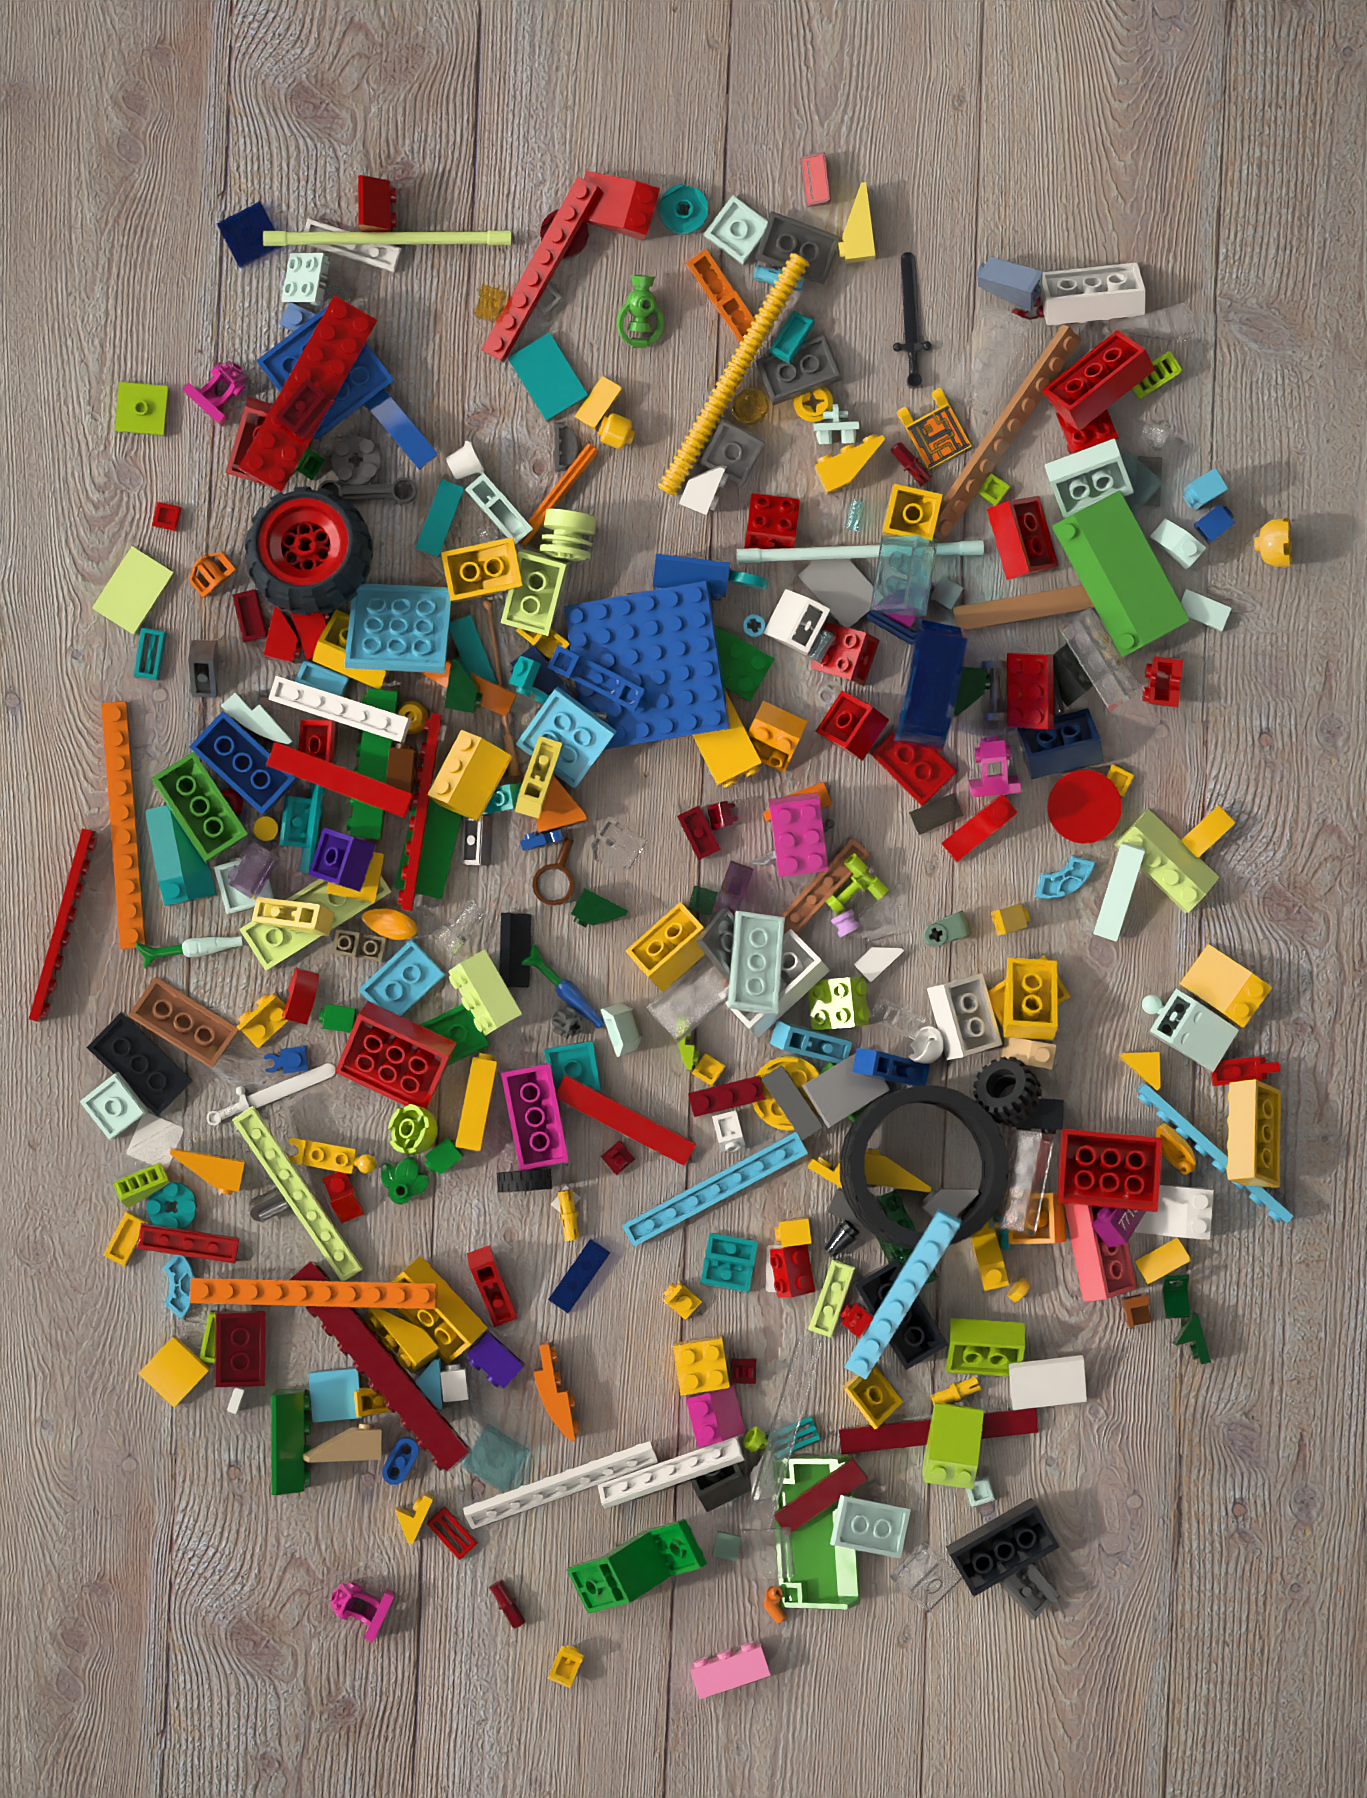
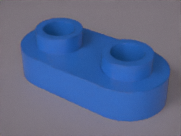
M403 1437L395 1444L382 1469V1476L387 1483L397 1485L405 1480L419 1454V1445L415 1439ZM404 1445L411 1447L410 1453L403 1452L402 1448ZM397 1467L400 1470V1473L398 1475H393L391 1473V1468Z

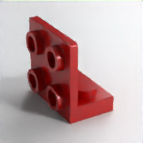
M752 493L744 549L794 548L800 500Z
M826 622L810 668L845 678L860 686H865L880 640L866 632Z

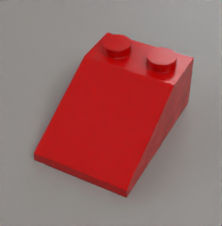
M586 171L584 180L596 185L601 190L583 222L643 241L648 233L660 188L635 180Z
M247 396L225 473L266 485L239 470L238 467L272 408V403Z

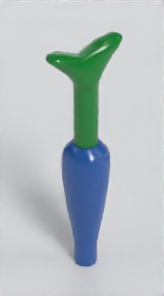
M537 944L533 945L530 957L525 958L522 961V965L536 967L556 986L555 991L560 999L591 1021L597 1028H600L605 1021L596 1013L582 992L571 981L567 979L562 980L543 961Z

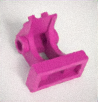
M231 361L219 362L211 370L213 375L211 380L200 390L197 391L189 382L182 389L187 396L221 427L228 420L220 412L221 408L233 395L238 396L245 389L246 385L244 382L248 378L243 373L242 367ZM222 380L229 388L219 398L211 390Z
M998 736L980 738L981 742L977 744L978 748H975L974 751L976 763L981 762V779L968 780L971 797L1021 793V783L1018 775L1008 776L1007 760L1011 759L1010 745H1005V740L999 741ZM1000 762L1001 774L988 775L987 763Z
M341 1582L338 1589H335L331 1596L330 1605L335 1610L334 1614L345 1620H348L349 1616L365 1623L369 1628L364 1639L373 1642L396 1593L387 1589L381 1600L362 1591L363 1587L354 1582H349L348 1585ZM356 1597L369 1602L365 1613L351 1608Z

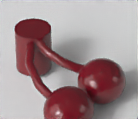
M1040 296L1033 306L1038 307L1036 310L1037 316L1027 317L1025 315L1029 311L1024 312L1018 308L1012 310V316L1018 320H1023L1024 318L1029 320L1038 317L1043 318V306H1039L1041 304Z

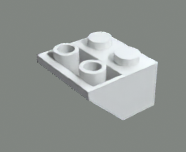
M785 589L763 634L807 656L830 609L808 597Z

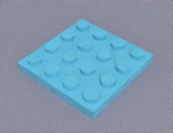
M366 583L360 585L357 589L358 594L352 599L344 661L345 668L445 673L452 606L448 587Z

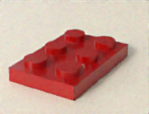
M1007 653V727L1054 728L1053 654Z

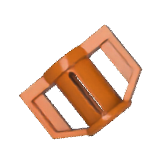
M225 552L208 553L195 562L189 581L200 595L205 598L227 581L238 568ZM211 556H217L227 568V571L223 573L211 559ZM197 570H199L202 573V575L206 578V580L210 583V585L207 588L196 576Z

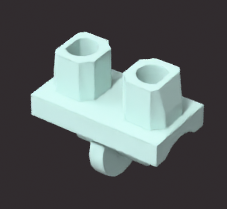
M833 404V411L823 412V419H833V422L813 423V429L816 431L819 444H832V430H841V443H855L856 429H859V421L839 422V418H848V411H838V404Z

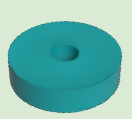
M730 571L728 579L730 583L757 590H767L769 582L766 578L739 571Z

